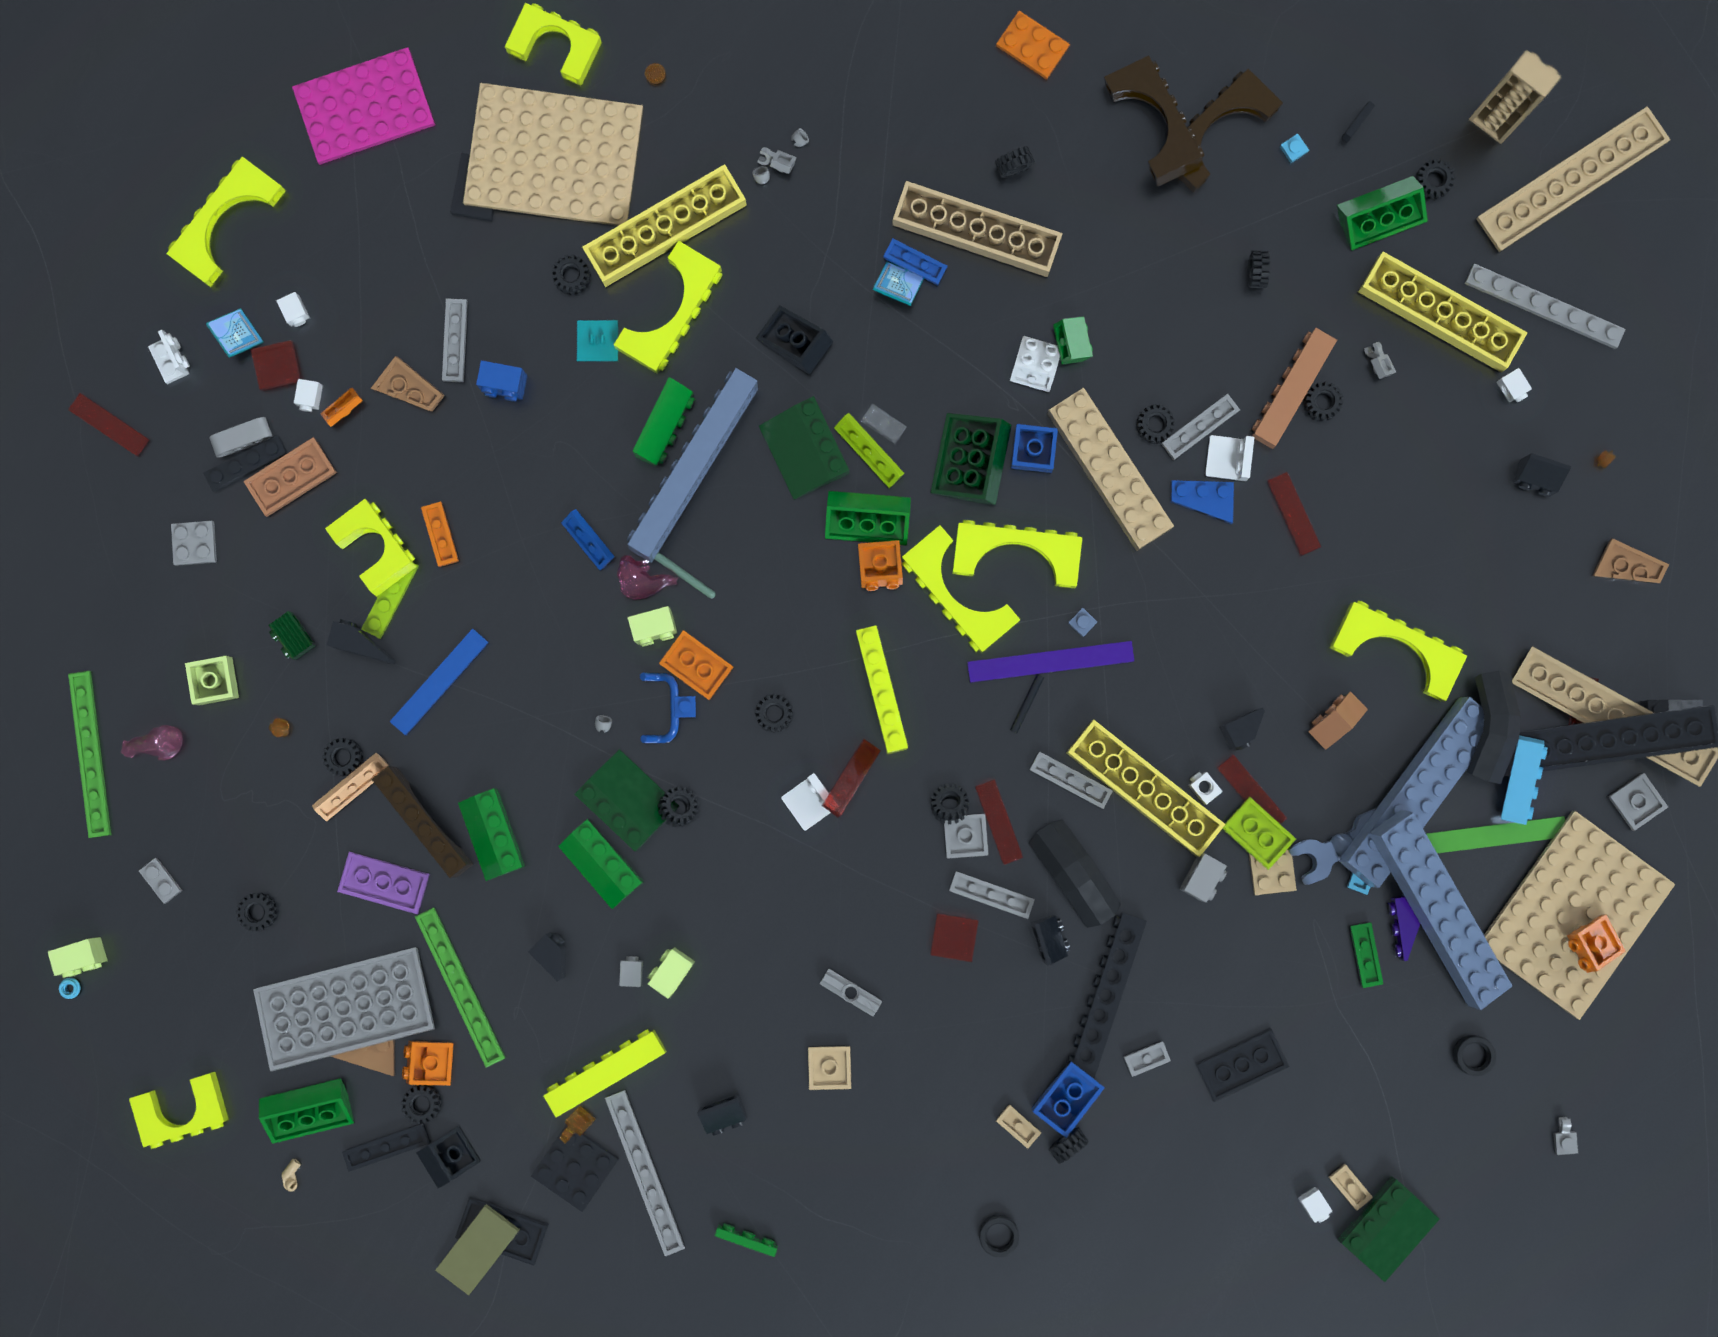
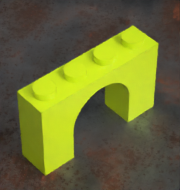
M525 3L505 45L507 53L526 61L539 36L550 31L560 32L571 41L570 52L560 71L562 77L582 86L602 43L599 33L590 28L585 30L573 20L567 22L561 19L562 17L555 12L547 13L537 4L532 3L530 5Z
M364 499L325 529L334 542L342 549L366 533H377L383 537L385 549L381 559L359 576L370 592L377 597L415 569L416 565L413 563L415 558L408 549L404 550L401 546L404 543L397 533L393 535L390 531L392 526L386 518L382 519L379 516L381 511L374 502L370 504Z
M215 1072L190 1079L196 1100V1112L192 1120L185 1125L173 1124L163 1116L155 1090L129 1098L143 1147L150 1145L151 1149L162 1146L163 1141L168 1139L172 1143L184 1139L183 1135L187 1133L195 1136L204 1133V1128L211 1127V1130L224 1126L223 1122L228 1121L229 1117Z

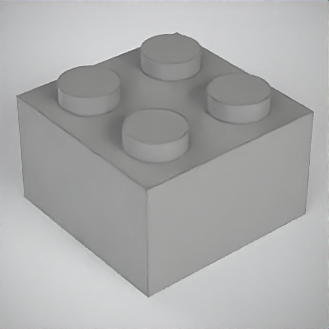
M1202 853L1200 857L1195 859L1179 889L1197 900L1207 903L1208 900L1211 901L1217 892L1215 889L1217 883L1222 882L1227 874L1225 868L1227 866Z

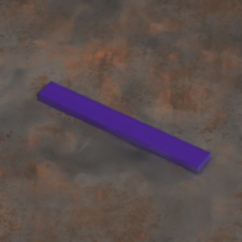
M1132 641L970 661L967 662L969 680L972 683L1134 662Z

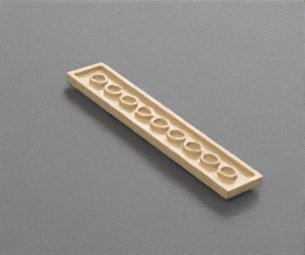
M1647 106L1476 219L1498 252H1500L1669 142L1670 138Z
M1533 646L1512 680L1516 686L1583 723L1653 713ZM1718 748L1647 758L1701 787L1718 759Z

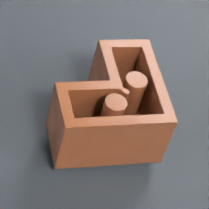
M1351 691L1345 696L1341 694L1325 711V716L1320 714L1312 721L1314 726L1310 729L1309 733L1326 750L1353 729L1368 709Z

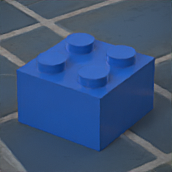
M481 360L476 385L481 392H484L485 396L496 398L497 395H501L506 400L517 401V399H523L527 374L519 367Z
M1016 424L1011 469L1052 473L1058 428Z

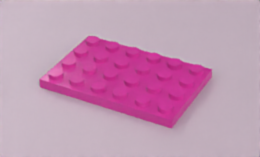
M408 47L292 87L319 165L435 125Z

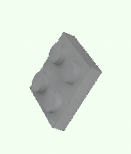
M214 521L171 524L173 564L175 566L217 562Z
M1641 773L1608 796L1632 831L1637 830L1668 808L1645 773Z
M985 814L964 815L962 821L959 818V823L955 824L953 820L952 825L948 824L947 820L945 821L944 832L947 858L988 855Z

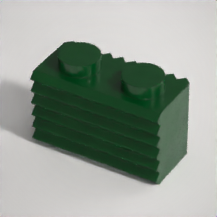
M287 611L268 625L271 628V631H269L271 637L276 642L280 641L283 646L281 651L287 658L291 657L293 660H297L316 646L293 612Z

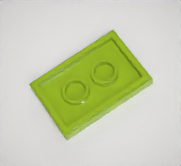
M1248 797L1222 828L1267 870L1274 865L1296 840L1293 835L1251 797Z

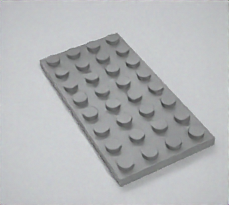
M416 947L253 989L270 1071L292 1067L435 1029L419 953Z

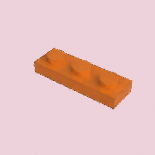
M442 502L421 507L438 567L459 562Z

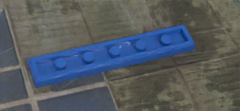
M472 629L390 722L404 735H407L489 642Z

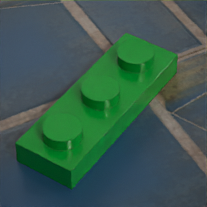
M1367 922L1349 926L1361 988L1383 985L1372 923Z
M728 1224L718 1225L715 1233L716 1237L775 1257L778 1246L771 1239L763 1238L760 1240L755 1238V1234L748 1231H743V1233L735 1231V1227Z

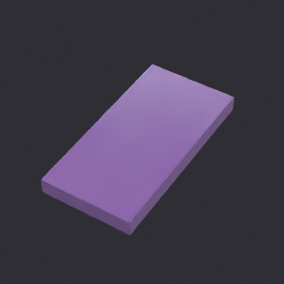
M349 852L337 892L418 914L430 874Z

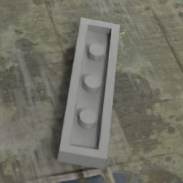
M446 299L442 381L464 382L467 299Z
M1226 394L1165 440L1162 446L1172 459L1175 460L1239 412L1240 409L1231 397Z
M1041 752L1037 754L1030 768V771L1104 809L1113 790Z
M957 871L949 889L953 893L1026 919L1030 915L1035 900Z

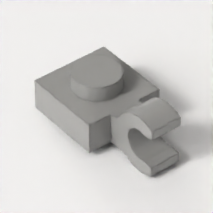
M763 147L760 154L765 155L766 158L760 156L758 163L761 165L771 163L770 167L789 174L795 165L797 157L779 150L775 153Z
M1380 342L1373 343L1374 352L1371 346L1364 348L1365 354L1373 358L1371 360L1373 370L1379 379L1396 373L1388 354L1384 355Z
M1558 1117L1559 1132L1553 1133L1555 1154L1578 1153L1577 1133L1570 1131L1571 1120L1567 1119V1117Z

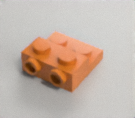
M899 540L858 544L862 588H866L868 591H875L881 586H887V589H897L899 585H903Z
M1606 914L1600 915L1589 924L1581 926L1567 935L1570 940L1568 942L1569 948L1577 953L1579 957L1578 964L1587 973L1599 971L1626 952Z
M408 1041V1045L404 1046L403 1052L404 1058H407V1066H403L402 1079H406L405 1083L409 1085H450L453 1043Z

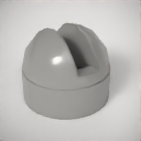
M801 128L792 134L791 141L795 140L796 143L794 145L797 147H802L809 142L807 134Z
M765 166L758 167L752 172L755 181L759 184H765L770 179L769 170Z
M605 715L597 716L595 720L597 731L604 730V733L609 731L612 719Z

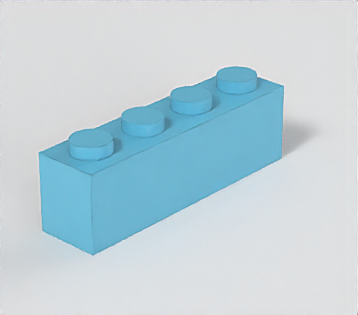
M1519 735L1501 820L1526 825L1527 819H1532L1534 807H1530L1532 799L1536 800L1539 788L1535 787L1536 779L1541 780L1543 767L1539 766L1541 759L1545 760L1548 747H1544V740Z

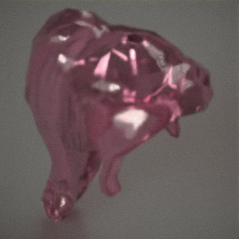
M630 555L621 557L617 575L621 582L620 590L627 598L634 600L647 598L667 585H677L678 577L672 575L649 576L646 572L650 569V566L647 565L649 563L647 560L635 561Z
M163 725L153 728L144 736L134 737L130 741L124 740L121 753L131 758L136 753H146L158 756V760L171 759L179 752L182 746V733L173 726Z

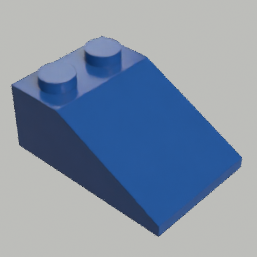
M1071 1061L1031 1109L1033 1113L1067 1138L1105 1087Z

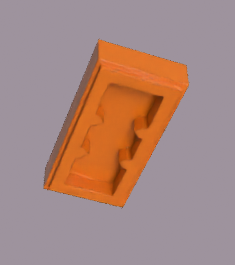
M350 388L326 408L321 415L328 425L332 427L341 418L347 416L363 400L353 388Z

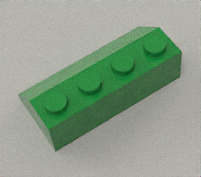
M1414 176L1337 205L1339 222L1351 250L1428 221L1424 188Z
M668 378L632 451L636 458L657 468L660 464L663 465L668 457L666 451L669 445H674L677 438L675 433L678 427L682 428L686 420L684 414L687 408L691 409L695 402L693 391L674 379Z
M829 491L825 539L861 542L899 540L900 545H907L911 498Z
M493 788L458 803L486 881L525 867L498 789Z
M590 819L583 822L558 846L611 909L615 908L643 883V880Z
M341 1078L259 1099V1120L272 1144L354 1124L348 1093Z

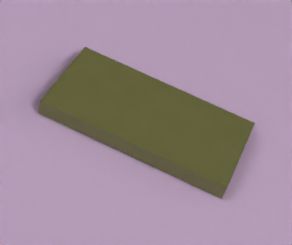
M486 1204L436 1268V1271L467 1295H470L520 1229Z

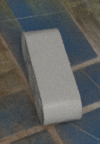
M260 417L213 434L209 439L216 457L219 458L260 444L273 436L266 417Z

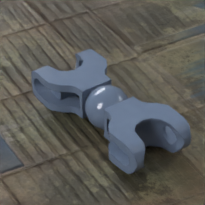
M1376 809L1358 815L1353 822L1351 830L1345 832V834H1336L1330 841L1321 843L1317 840L1305 839L1289 847L1288 851L1291 856L1307 854L1312 859L1313 865L1311 870L1301 877L1304 885H1309L1328 877L1332 865L1341 858Z

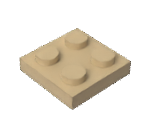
M1288 849L1269 870L1249 854L1254 895L1297 891L1293 859Z
M850 1046L808 1047L809 1090L851 1089Z

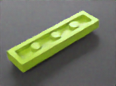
M850 413L846 414L834 427L889 488L902 477L904 472Z
M415 564V569L378 596L361 628L362 630L379 639L382 638L419 567L417 564Z

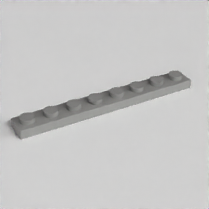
M1477 264L1472 265L1464 283L1613 349L1618 348L1625 329Z
M626 1090L605 1097L664 1255L667 1256L685 1249Z

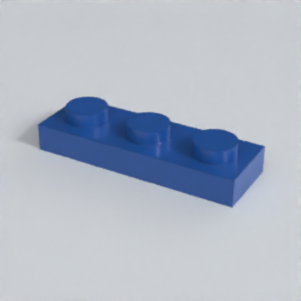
M893 238L883 256L884 259L936 285H939L947 269V265Z
M576 509L571 511L561 522L599 570L605 568L615 557Z

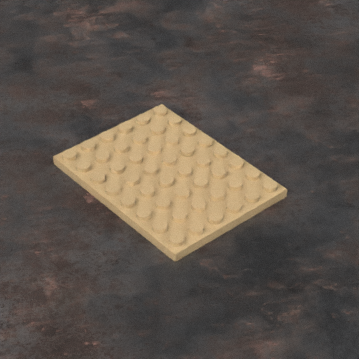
M480 83L463 204L613 226L621 225L628 221L643 106Z
M1572 811L1484 934V937L1501 964L1580 1020L1675 884L1578 812ZM1606 914L1626 952L1599 971L1587 973L1580 968L1577 953L1569 948L1568 942L1570 940L1567 935L1579 927L1589 924L1600 915Z

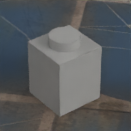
M626 956V960H621L619 986L641 987L643 961L638 960L637 956Z

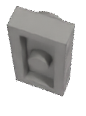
M158 858L153 859L139 870L140 874L164 904L182 891Z
M1163 1041L1124 1056L1132 1077L1171 1061Z

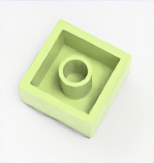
M668 606L628 617L634 642L642 645V647L654 644L653 640L656 639L662 641L673 639V635L677 634L672 611Z
M222 656L185 663L191 703L193 705H204L239 698L232 657Z
M101 937L86 939L48 951L54 976L62 975L63 978L81 974V969L84 972L102 967L101 963L108 961Z
M677 948L666 950L660 958V961L663 962L659 968L657 966L654 967L648 976V979H650L648 985L668 999L673 995L695 963L694 960Z

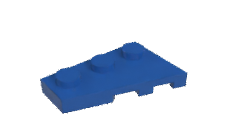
M1171 481L1172 503L1233 524L1234 482Z

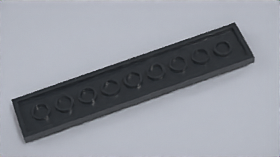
M1714 705L1519 732L1520 736L1544 740V747H1548L1545 760L1541 759L1539 766L1543 767V771L1718 747V725ZM1515 750L1504 777L1510 776Z

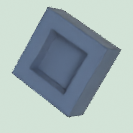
M1082 608L1068 624L1084 637L1097 621Z

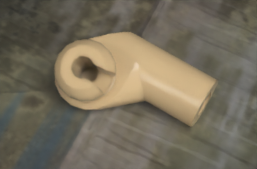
M294 1158L281 1174L283 1186L290 1192L297 1188L295 1172L301 1166V1163Z

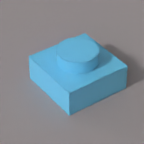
M1298 134L1280 145L1281 150L1290 163H1293L1309 151Z
M1351 874L1347 888L1368 895L1370 887L1355 874Z

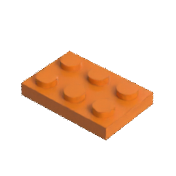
M1018 11L996 44V47L1046 80L1070 46L1068 42L1021 11Z
M684 630L659 662L661 666L708 700L712 698L734 668Z

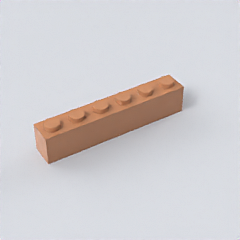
M1317 328L1312 333L1307 332L1302 341L1305 343L1302 350L1298 349L1292 358L1295 361L1293 366L1286 368L1282 375L1284 378L1282 385L1277 384L1272 392V395L1275 397L1271 403H1266L1262 410L1264 416L1261 421L1257 419L1251 429L1254 431L1251 437H1254V439L1271 449L1276 447L1337 342V339Z

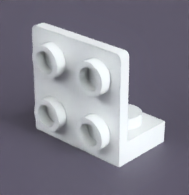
M160 330L158 333L161 340L148 346L165 383L169 384L190 374L187 369L189 363L184 355L181 356L178 350L181 346L176 337L173 338L170 333L167 334Z
M1023 336L1010 381L1050 392L1060 358L1058 346Z
M1211 435L1209 438L1205 475L1208 477L1247 481L1250 478L1254 437L1246 436L1244 439Z
M815 773L781 797L803 830L809 829L838 808Z

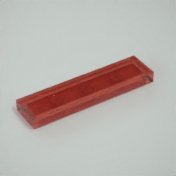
M81 393L68 409L136 456L140 454L149 441L148 438Z
M1288 472L1268 480V484L1301 556L1320 548L1321 545Z
M863 739L821 806L839 818L881 750Z
M1234 755L1217 767L1244 801L1251 797L1279 824L1287 819Z
M995 780L975 786L1003 865L1023 858Z

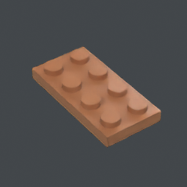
M313 437L243 482L264 515L268 517L337 472Z

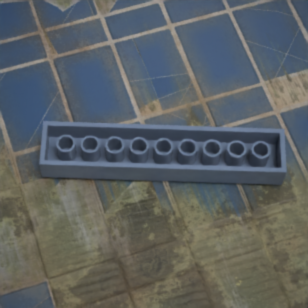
M737 368L733 373L730 371L724 380L726 384L723 390L719 389L713 399L715 402L712 408L708 407L704 412L702 424H697L692 432L693 439L690 443L688 441L685 443L681 450L683 454L680 460L676 459L670 468L672 472L669 478L665 477L659 486L661 488L659 494L653 495L648 504L650 506L648 512L642 513L638 520L639 526L637 530H632L627 538V541H629L627 545L630 551L650 563L653 562L758 390L757 380Z
M1459 697L1338 860L1369 887L1379 888L1391 873L1369 833L1400 810L1414 812L1422 828H1424L1468 768L1484 726L1483 709L1471 697Z
M1400 810L1369 833L1370 837L1466 1004L1482 1010L1510 989L1512 984L1414 812Z

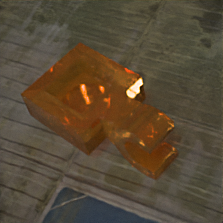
M579 1106L566 1119L565 1123L568 1127L562 1132L559 1139L566 1144L575 1132L581 1136L594 1123L595 1118Z

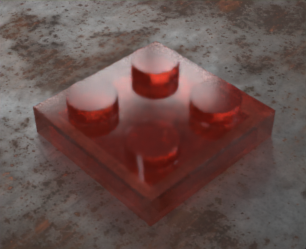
M290 340L251 349L260 390L297 383L298 379H301L293 341Z
M937 914L930 955L972 962L978 920Z

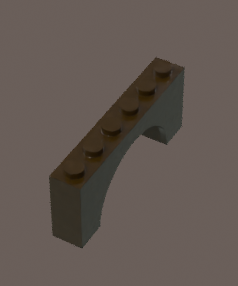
M1148 55L1104 76V80L1113 102L1123 99H1138L1155 107L1165 119L1168 126L1166 143L1160 153L1148 161L1149 171L1157 186H1160L1202 166V157L1205 155L1201 146H1196L1194 142L1196 138L1192 129H1187L1185 125L1187 121L1183 112H1178L1176 108L1178 104L1174 95L1168 93L1167 81L1164 77L1161 78L1159 76L1160 69L1156 61L1152 62Z
M1247 69L1244 73L1240 71L1232 79L1234 83L1230 87L1227 85L1223 87L1218 93L1219 97L1215 101L1210 100L1203 108L1205 111L1201 115L1197 113L1189 121L1191 125L1187 129H1192L1196 138L1194 140L1196 146H1201L1205 131L1221 117L1233 113H1248L1257 116L1266 123L1280 109L1283 102L1257 76ZM1203 163L1202 166L1178 178L1194 193L1208 180L1211 173Z
M387 766L372 778L375 785L449 878L459 877L474 865L462 848L453 843L425 811L409 786L410 783L397 767Z

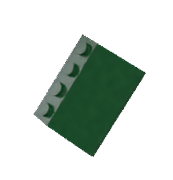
M814 396L759 425L794 500L850 474L849 468Z
M947 413L931 493L996 505L1012 424L999 418Z
M620 749L574 794L635 852L666 821V819L664 821L661 819L663 815H659L658 812L660 810L658 804L666 792ZM675 801L671 802L672 810L675 812L679 808Z
M1391 1176L1337 1240L1380 1279L1386 1282L1440 1219L1405 1186Z

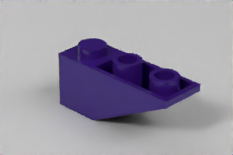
M1405 896L1391 898V903H1389V912L1394 917L1392 932L1397 937L1395 952L1396 956L1400 957V960L1408 961L1420 922Z

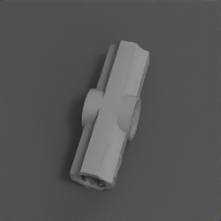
M831 969L827 970L820 982V985L872 1017L882 1003V1000ZM848 987H854L857 990V995L854 998H848L845 995V990Z

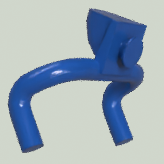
M643 672L640 674L642 681H666L669 684L671 725L667 734L642 735L641 742H670L678 732L679 718L696 717L695 696L679 697L678 684L670 674Z

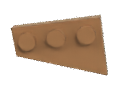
M397 356L394 357L371 387L373 390L429 411H433L445 396Z
M1610 538L1592 576L1660 583L1669 564Z
M395 1040L331 1056L395 1076Z

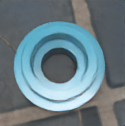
M66 978L59 985V992L66 999L75 998L80 993V983L74 978ZM69 984L73 986L72 992H69L67 989Z

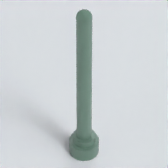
M657 553L654 558L656 561L707 597H715V592L661 553Z

